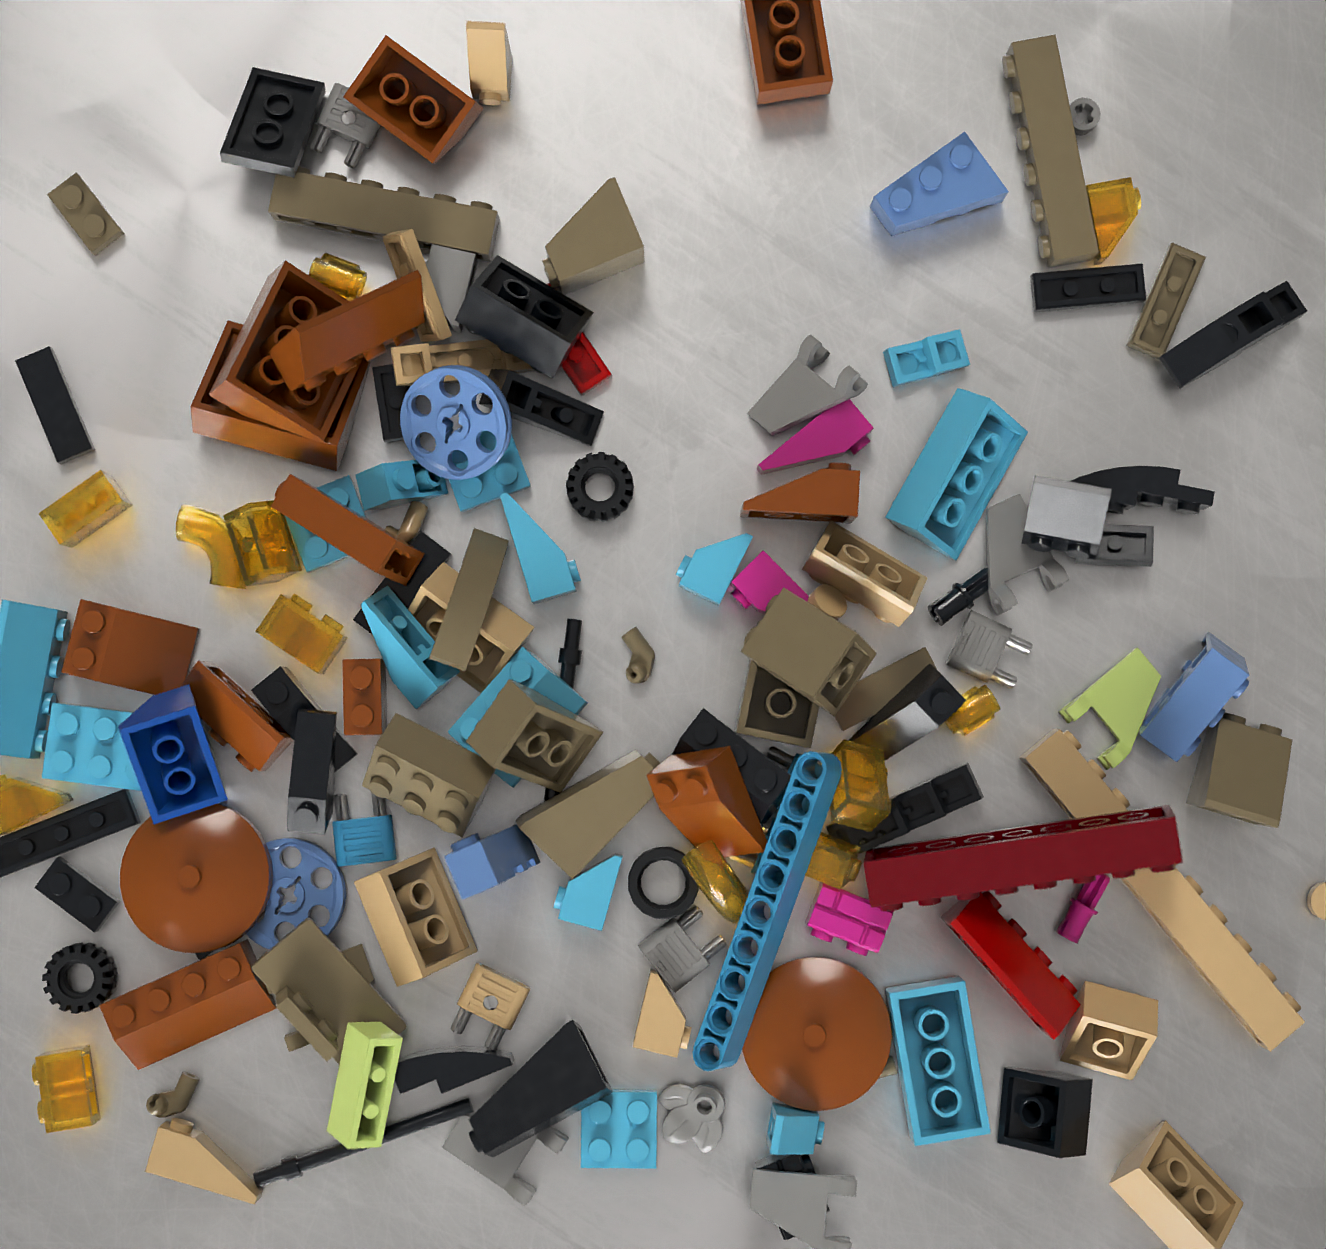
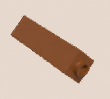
M289 474L286 481H283L275 492V499L271 504L272 508L377 574L400 584L407 585L425 553L292 474Z

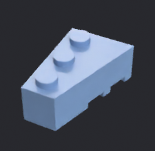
M963 132L873 197L870 208L890 236H894L936 223L938 220L966 214L971 210L990 204L992 206L1001 203L1009 191L966 132Z
M1210 632L1202 640L1206 646L1193 662L1187 660L1181 668L1184 673L1171 689L1167 688L1140 727V736L1176 762H1178L1183 754L1188 757L1196 750L1201 742V738L1198 736L1207 726L1213 728L1220 721L1225 713L1223 706L1231 697L1237 699L1250 682L1247 680L1249 672L1245 658Z
M517 824L480 839L478 833L451 844L452 852L444 856L462 900L497 886L516 876L515 873L524 872L528 868L541 863L531 839L518 828Z

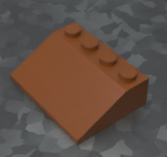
M285 260L267 277L208 395L243 416L320 443L323 442L363 357L355 361L357 363L355 368L340 376H337L335 371L325 375L327 381L314 389L307 391L302 386L291 392L268 351L296 326L349 301Z
M228 320L191 404L193 433L337 471L350 438L371 361L367 362L366 358L363 357L325 440L320 443L243 416L208 395L244 325Z

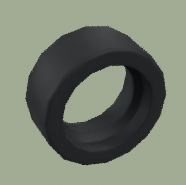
M655 847L643 852L634 861L628 875V891L633 904L643 914L655 919H671L683 914L694 903L699 891V876L694 863L682 851L672 847ZM659 860L677 864L685 876V889L682 896L676 902L668 905H658L651 902L644 895L641 888V878L644 870L650 864Z

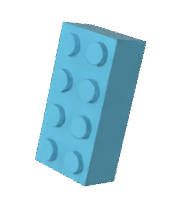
M955 976L885 988L909 1136L913 1144L920 1146L991 1134L965 981L961 977Z

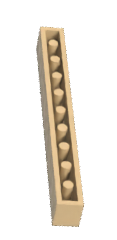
M1052 729L1019 757L1070 819L1128 811L1126 808L1130 806L1129 801L1117 788L1111 791L1102 780L1106 777L1104 771L1093 759H1090L1088 762L1078 751L1082 747L1081 744L1068 730L1063 733L1060 729ZM1176 867L1174 870L1153 873L1151 868L1135 870L1134 876L1120 878L1261 1047L1272 1051L1305 1023L1297 1013L1301 1010L1297 1001L1286 991L1281 994L1273 984L1277 980L1275 975L1262 962L1258 965L1249 955L1252 951L1250 945L1238 933L1233 936L1224 926L1228 922L1227 918L1214 904L1208 906L1200 897L1203 893L1202 888L1190 875L1184 878Z

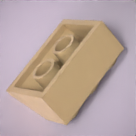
M833 521L829 522L802 570L809 573V576L814 581L835 587L846 600L865 606L873 611L874 615L881 621L893 623L898 627L915 609L927 580L926 576Z
M444 562L421 585L408 609L434 641L459 574ZM491 597L466 671L460 670L457 676L482 693L519 649L524 646L535 627Z
M435 847L354 881L397 987L422 979L478 952Z
M1166 1120L1160 1123L1121 1161L1109 1182V1185L1170 1249H1221L1244 1204Z

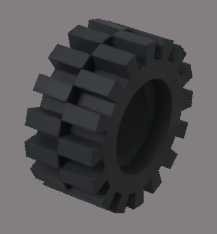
M605 452L586 454L585 458H579L575 462V466L568 473V480H566L567 495L572 507L582 517L585 516L592 521L601 520L604 522L611 518H617L621 512L628 508L633 497V477L627 465L620 461L617 456L613 454L607 455ZM605 473L613 479L615 490L609 499L595 501L587 495L585 485L588 478L593 474Z
M81 942L64 947L51 956L53 959L46 963L44 968L47 969V973L42 975V981H47V986L43 989L45 994H51L52 998L49 1001L53 1005L58 1003L60 1010L64 1012L71 1010L72 1014H78L99 1007V1005L111 997L113 994L111 990L116 988L117 981H114V976L118 972L117 968L113 969L111 964L115 962L112 956L107 957L105 955L106 950L104 948H96V944L93 943L83 944ZM82 963L92 970L94 982L88 991L77 992L68 985L67 972L73 964Z

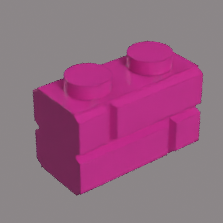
M821 881L805 924L812 927L810 933L812 936L827 942H832L835 936L847 941L846 949L867 956L869 950L876 953L879 952L894 911H881L880 906L871 908L870 900Z

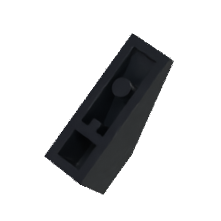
M491 369L488 377L499 387L506 398L511 418L592 446L604 411L511 370ZM482 393L479 404L492 409L493 402L491 398Z
M929 663L848 741L873 767H876L941 726L967 700Z
M280 666L251 690L275 721L293 740L295 739L299 708L323 711L288 667ZM337 727L334 773L358 754Z
M300 708L297 712L288 792L287 831L325 834L333 815L337 712Z

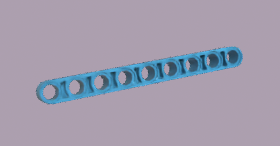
M806 752L798 758L693 1047V1059L702 1070L713 1071L731 1067L740 1057L841 778L842 765L834 754ZM820 760L823 771L821 776L817 778L815 765ZM807 796L810 806L805 814L802 809V801ZM792 832H794L797 839L794 849L791 848L789 843ZM779 868H781L784 875L781 885L776 877ZM766 903L771 910L768 920L764 916V906ZM753 939H755L758 945L756 955H754L751 949ZM740 974L744 977L745 987L743 990L740 988L738 982ZM727 1010L732 1014L731 1025L726 1020ZM714 1045L719 1049L720 1055L718 1060L714 1056Z

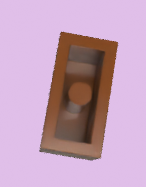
M343 659L344 735H382L387 728L386 666L383 659Z

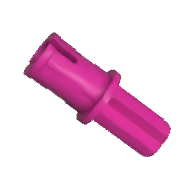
M1096 875L1095 881L1084 884L1076 899L1071 897L1070 901L1072 904L1057 928V933L1078 944L1093 914H1098L1095 907L1110 881L1108 875Z

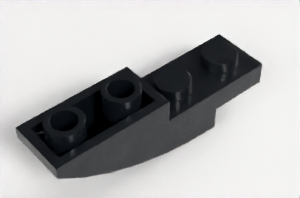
M1285 281L1266 293L1264 291L1229 311L1163 354L1159 359L1179 389L1238 356L1246 348L1302 317L1307 312V309L1288 281Z
M1160 466L1117 467L1096 471L1069 481L1112 489L1107 512L1113 514H1123L1124 509L1128 510L1135 507L1137 497L1141 498L1140 503L1144 505L1162 507L1163 502L1176 504L1177 511L1199 514L1200 509L1204 510L1212 506L1215 491L1178 484L1181 469Z

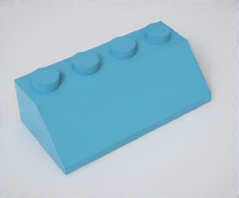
M957 388L885 518L908 535L947 557L957 560L1028 431L992 399Z
M2 600L0 608V755L38 759L41 752H45L48 730H45L47 718L51 714L52 703H56V694L52 693L55 678L60 677L63 667V657L59 656L62 641L65 642L70 631V620L66 619L67 611Z

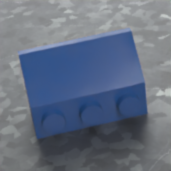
M189 684L151 696L118 726L153 824L228 800L219 768Z

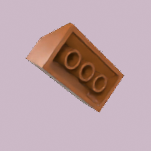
M413 271L296 326L273 346L268 353L289 390L292 392L302 386L307 391L314 389L327 381L325 375L335 371L336 375L340 376L357 366L356 360L365 357L367 362L387 351L386 345L394 342L396 347L414 339L416 337L414 330L425 322L422 277L419 271Z
M246 939L99 1005L114 1041L133 1065L140 1070L276 1009V1002L272 994L268 993L266 985L252 971V964L257 959L249 940Z

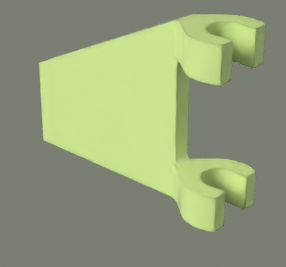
M1137 647L1059 711L1065 721L1070 723L1071 721L1075 722L1089 708H1092L1116 737L1117 742L1097 757L1106 770L1110 767L1115 768L1131 752L1161 675Z

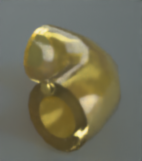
M183 504L177 515L176 538L178 541L197 545L206 552L211 566L209 584L247 589V553L237 531L219 514L197 506Z
M713 840L706 841L689 851L682 858V863L714 909L726 921L733 924L738 923L749 890L738 878Z

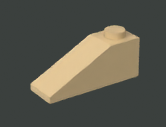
M466 21L469 79L473 99L479 100V103L484 105H500L501 101H510L512 54L505 23Z
M172 1118L171 1122L165 1121L158 1127L145 1172L254 1205L261 1198L263 1188H258L255 1181L203 1131L193 1129L194 1124L192 1122Z

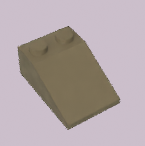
M509 679L485 715L477 723L466 742L491 767L561 793L601 737L603 731L534 689Z

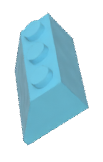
M522 646L449 729L448 733L464 748L479 755L466 740L509 679L534 689L576 715L581 712L588 702L541 659ZM499 769L495 770V774L513 788L522 779Z

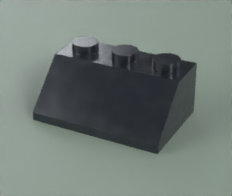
M497 255L471 285L455 321L464 325L469 332L481 335L496 344L503 352L513 354L528 363L535 371L553 378L565 362L594 312Z
M703 708L680 737L672 755L730 746L763 828L782 803L791 775Z

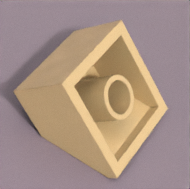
M1085 981L1076 997L1081 1005L1068 1022L1060 1053V1061L1133 1080L1158 1036V1000Z

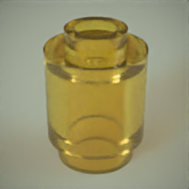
M324 253L321 258L316 257L309 271V276L346 300L360 297L367 280V272L360 270V265L329 253Z
M985 684L979 688L974 686L961 694L967 701L945 723L953 734L959 731L965 737L994 719V714L1000 711L1001 708L993 693Z

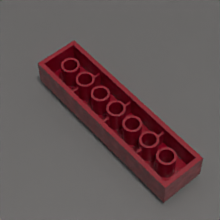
M1170 805L872 848L866 851L863 861L871 908L880 906V910L884 912L902 909L903 903L918 901L919 906L935 905L942 902V897L956 896L957 900L960 901L976 899L980 897L979 892L995 890L996 895H1007L1018 892L1019 886L1033 885L1034 889L1038 890L1056 887L1057 881L1072 879L1074 884L1090 883L1096 880V875L1110 873L1112 878H1126L1134 876L1135 870L1151 868L1153 873L1167 872L1175 869L1174 864L1183 863L1176 816Z

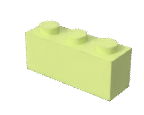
M382 1022L347 1023L327 1126V1132L347 1149L382 1146L403 1040L401 1036Z

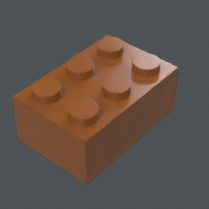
M740 0L757 105L830 94L833 76L820 0Z

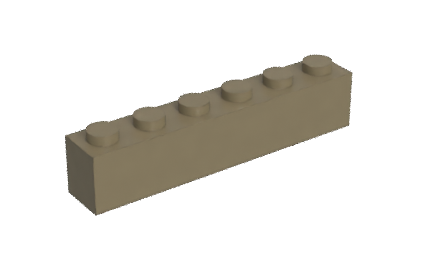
M1056 34L1012 42L1006 52V56L1002 58V66L1005 78H1011L1013 92L1009 94V101L1012 113L1018 114L1020 128H1017L1016 131L1019 149L1025 150L1028 164H1024V178L1026 185L1032 186L1035 200H1031V213L1034 222H1039L1042 234V236L1038 237L1040 256L1042 259H1047L1048 268L1092 260L1099 250Z
M301 166L298 167L295 178L279 174L275 175L268 209L274 220L383 241V236L392 232L413 229L420 249L430 250L431 245L435 244L474 253L477 259L481 261H492L500 218L498 212L492 210L493 206L479 201H471L470 205L456 203L454 197L444 194H435L434 198L419 196L420 192L418 190L408 187H398L397 191L383 189V184L372 180H362L361 184L347 182V177L330 172L325 173V177L312 175L309 169Z

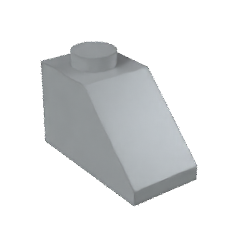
M432 244L430 253L423 254L424 261L446 319L455 332L462 333L463 325L455 321V318L471 285L474 283L478 259L474 253Z

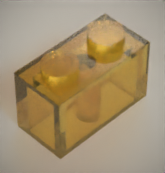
M100 470L38 514L60 545L73 548L133 504L114 477Z
M274 500L247 503L223 515L245 587L275 583L302 571L285 515L271 507Z
M294 593L289 598L280 594L255 632L316 673L324 674L348 639L347 636L341 633L344 626L327 614L320 619L311 613L310 609L313 605Z
M844 739L831 753L838 757L842 765L841 778L830 806L831 822L872 832L883 819L887 818L891 810V799L889 798L887 787L888 770L885 767L884 753L881 749Z
M90 1045L47 1051L35 1057L36 1063L32 1065V1078L35 1086H39L41 1101L38 1102L37 1112L40 1123H45L46 1133L88 1127L101 1120Z

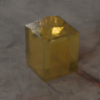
M821 832L805 875L841 889L849 881L854 882L859 874L862 861L857 858L861 847Z

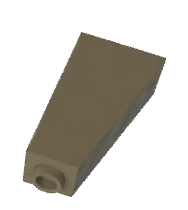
M634 750L520 815L515 822L527 837L568 876L574 879L652 799L654 794L646 775L657 767L660 762L650 752L643 757L637 750Z

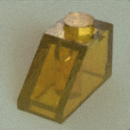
M1131 177L1086 186L1099 250L1098 254L1093 258L1094 266L1102 264L1109 257L1137 216L1138 210L1141 209L1140 192L1137 187L1133 188Z
M5 774L1 775L0 835L8 834L73 801L71 794L21 777L7 779Z

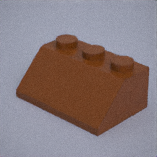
M385 35L343 96L433 164L463 139L484 109L483 106L387 35Z
M198 661L193 666L182 686L190 685L200 717L211 727L208 730V734L224 747L229 743L238 752L235 758L249 771L252 772L255 768L259 772L266 771L294 740L275 721L269 712L215 663Z

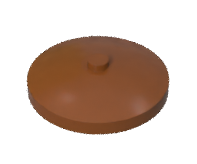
M219 803L157 824H153L150 816L141 824L130 839L125 849L120 869L122 899L134 924L155 943L183 953H202L218 950L243 937L252 929L263 914L270 897L273 879L270 853L260 832L245 816Z
M827 957L795 959L780 965L770 972L742 1052L746 1064L756 1081L777 1100L803 1110L825 1111L836 1109L864 1095L882 1074L892 1044L890 1014L877 987L855 967Z

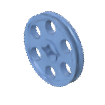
M446 365L422 375L410 386L402 402L400 426L407 448L425 469L443 478L462 480L484 473L502 458L510 442L512 418L506 398L489 377L467 366ZM445 376H454L459 381L460 391L457 395H451L445 390L443 385ZM479 393H484L491 398L493 408L490 413H484L478 409L476 397ZM418 395H424L430 400L432 409L429 414H422L416 408L415 401ZM459 413L458 423L463 427L453 432L454 422L449 418ZM482 431H489L496 437L497 445L494 450H488L482 446L480 442ZM422 432H428L435 438L436 447L434 451H427L421 446L420 435ZM454 450H461L466 454L468 458L466 469H460L454 465L452 461Z
M285 838L267 842L266 845L270 853L273 871L271 893L265 908L264 918L256 923L246 935L258 945L271 949L279 942L276 930L282 922H289L294 927H297L306 918H310V912L314 906L322 905L328 909L330 919L325 926L319 928L328 937L338 925L346 903V884L340 867H337L336 861L326 850L310 841ZM289 846L296 847L301 853V862L295 868L285 866L282 861V853ZM320 867H325L332 873V883L326 889H320L313 883V873ZM296 884L294 895L298 898L297 901H290L282 905L284 895L280 892L281 888L287 889Z

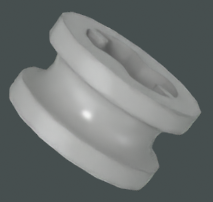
M1079 98L1071 103L1070 110L1075 134H1088L1100 120L1098 105L1089 98ZM1075 109H1079L1080 113L1083 109L1090 113L1087 118L1089 124H1085V121L1081 124L1075 121L1077 116Z

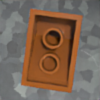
M829 463L826 469H819L743 502L740 517L852 523L858 517L860 471L851 470V464Z
M80 599L61 673L153 695L181 687L188 676L200 628Z
M730 746L670 755L646 775L659 809L705 859L764 852L767 840Z

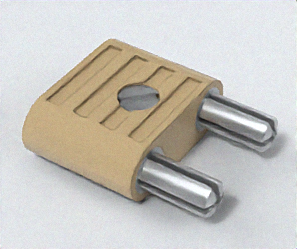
M476 963L457 1002L460 1009L450 1029L455 1032L465 1010L467 1012L457 1034L463 1033L472 1013L494 1023L484 1044L486 1048H489L498 1027H501L490 1049L495 1051L505 1030L512 1029L530 992V988L486 965Z

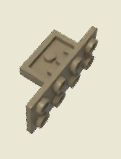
M306 918L252 964V971L275 995L276 1008L326 1062L333 1057L340 1064L348 1022H382L398 1035L407 1027L406 1022L311 918Z

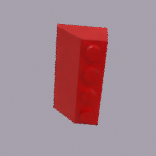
M989 891L979 892L980 897L976 899L959 900L940 918L1036 1026L1053 1040L1056 1039L1081 1005L1074 997L1078 990L1063 974L1057 978L1048 967L1053 962L1038 946L1033 950L1023 940L1027 933L1013 918L1008 922L998 912L1002 905Z

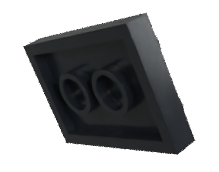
M253 67L220 151L221 162L295 178L326 93L325 83Z

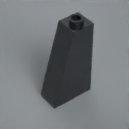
M571 1020L566 1023L468 1119L473 1128L469 1132V1137L479 1153L483 1151L485 1155L494 1158L613 1093L581 1026L577 1022Z

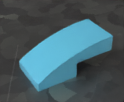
M960 329L929 336L921 341L887 348L883 351L893 387L927 379L970 365Z

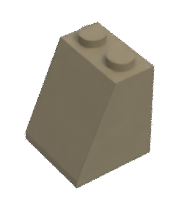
M615 177L608 179L545 246L547 258L542 260L544 271L551 287L559 286L561 293L564 295L644 263V245Z
M783 587L779 595H775L767 604L766 614L758 626L753 627L746 635L741 652L761 668L835 717L877 653L857 632Z
M1224 713L1223 718L1213 728L1209 726L1207 728L1186 804L1255 825L1278 828L1293 739L1281 736L1282 729L1260 724L1259 729L1245 725L1246 718Z

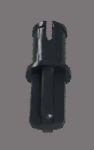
M988 567L979 571L963 584L954 583L952 590L928 605V611L936 623L938 622L942 626L965 608L971 609L974 606L973 601L988 591Z

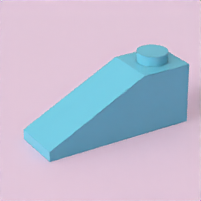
M507 492L500 494L532 603L537 604L577 592L574 583L581 581L575 560L567 561L565 553Z
M388 585L362 602V610L392 682L413 707L418 709L437 695L460 670L429 659L435 641Z

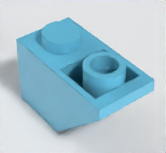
M417 460L382 463L355 474L364 511L397 507L409 504L412 501H422L448 494L445 478L428 471Z

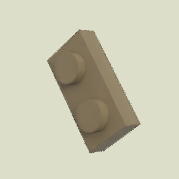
M77 172L47 194L95 256L125 234Z

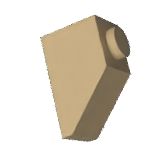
M650 969L633 1047L677 1058L680 1048L687 1049L691 1027L685 1026L686 1016L657 970Z

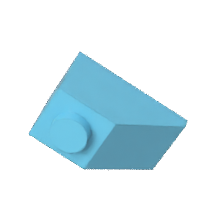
M745 533L697 549L692 558L685 555L676 573L677 576L682 578L679 587L719 606L753 536Z
M615 853L578 874L574 879L571 878L568 881L567 888L559 886L553 907L560 910L558 919L602 931L623 855Z
M772 1102L766 1136L770 1154H813L815 1144L821 1145L824 1133V1122L819 1121L818 1112Z

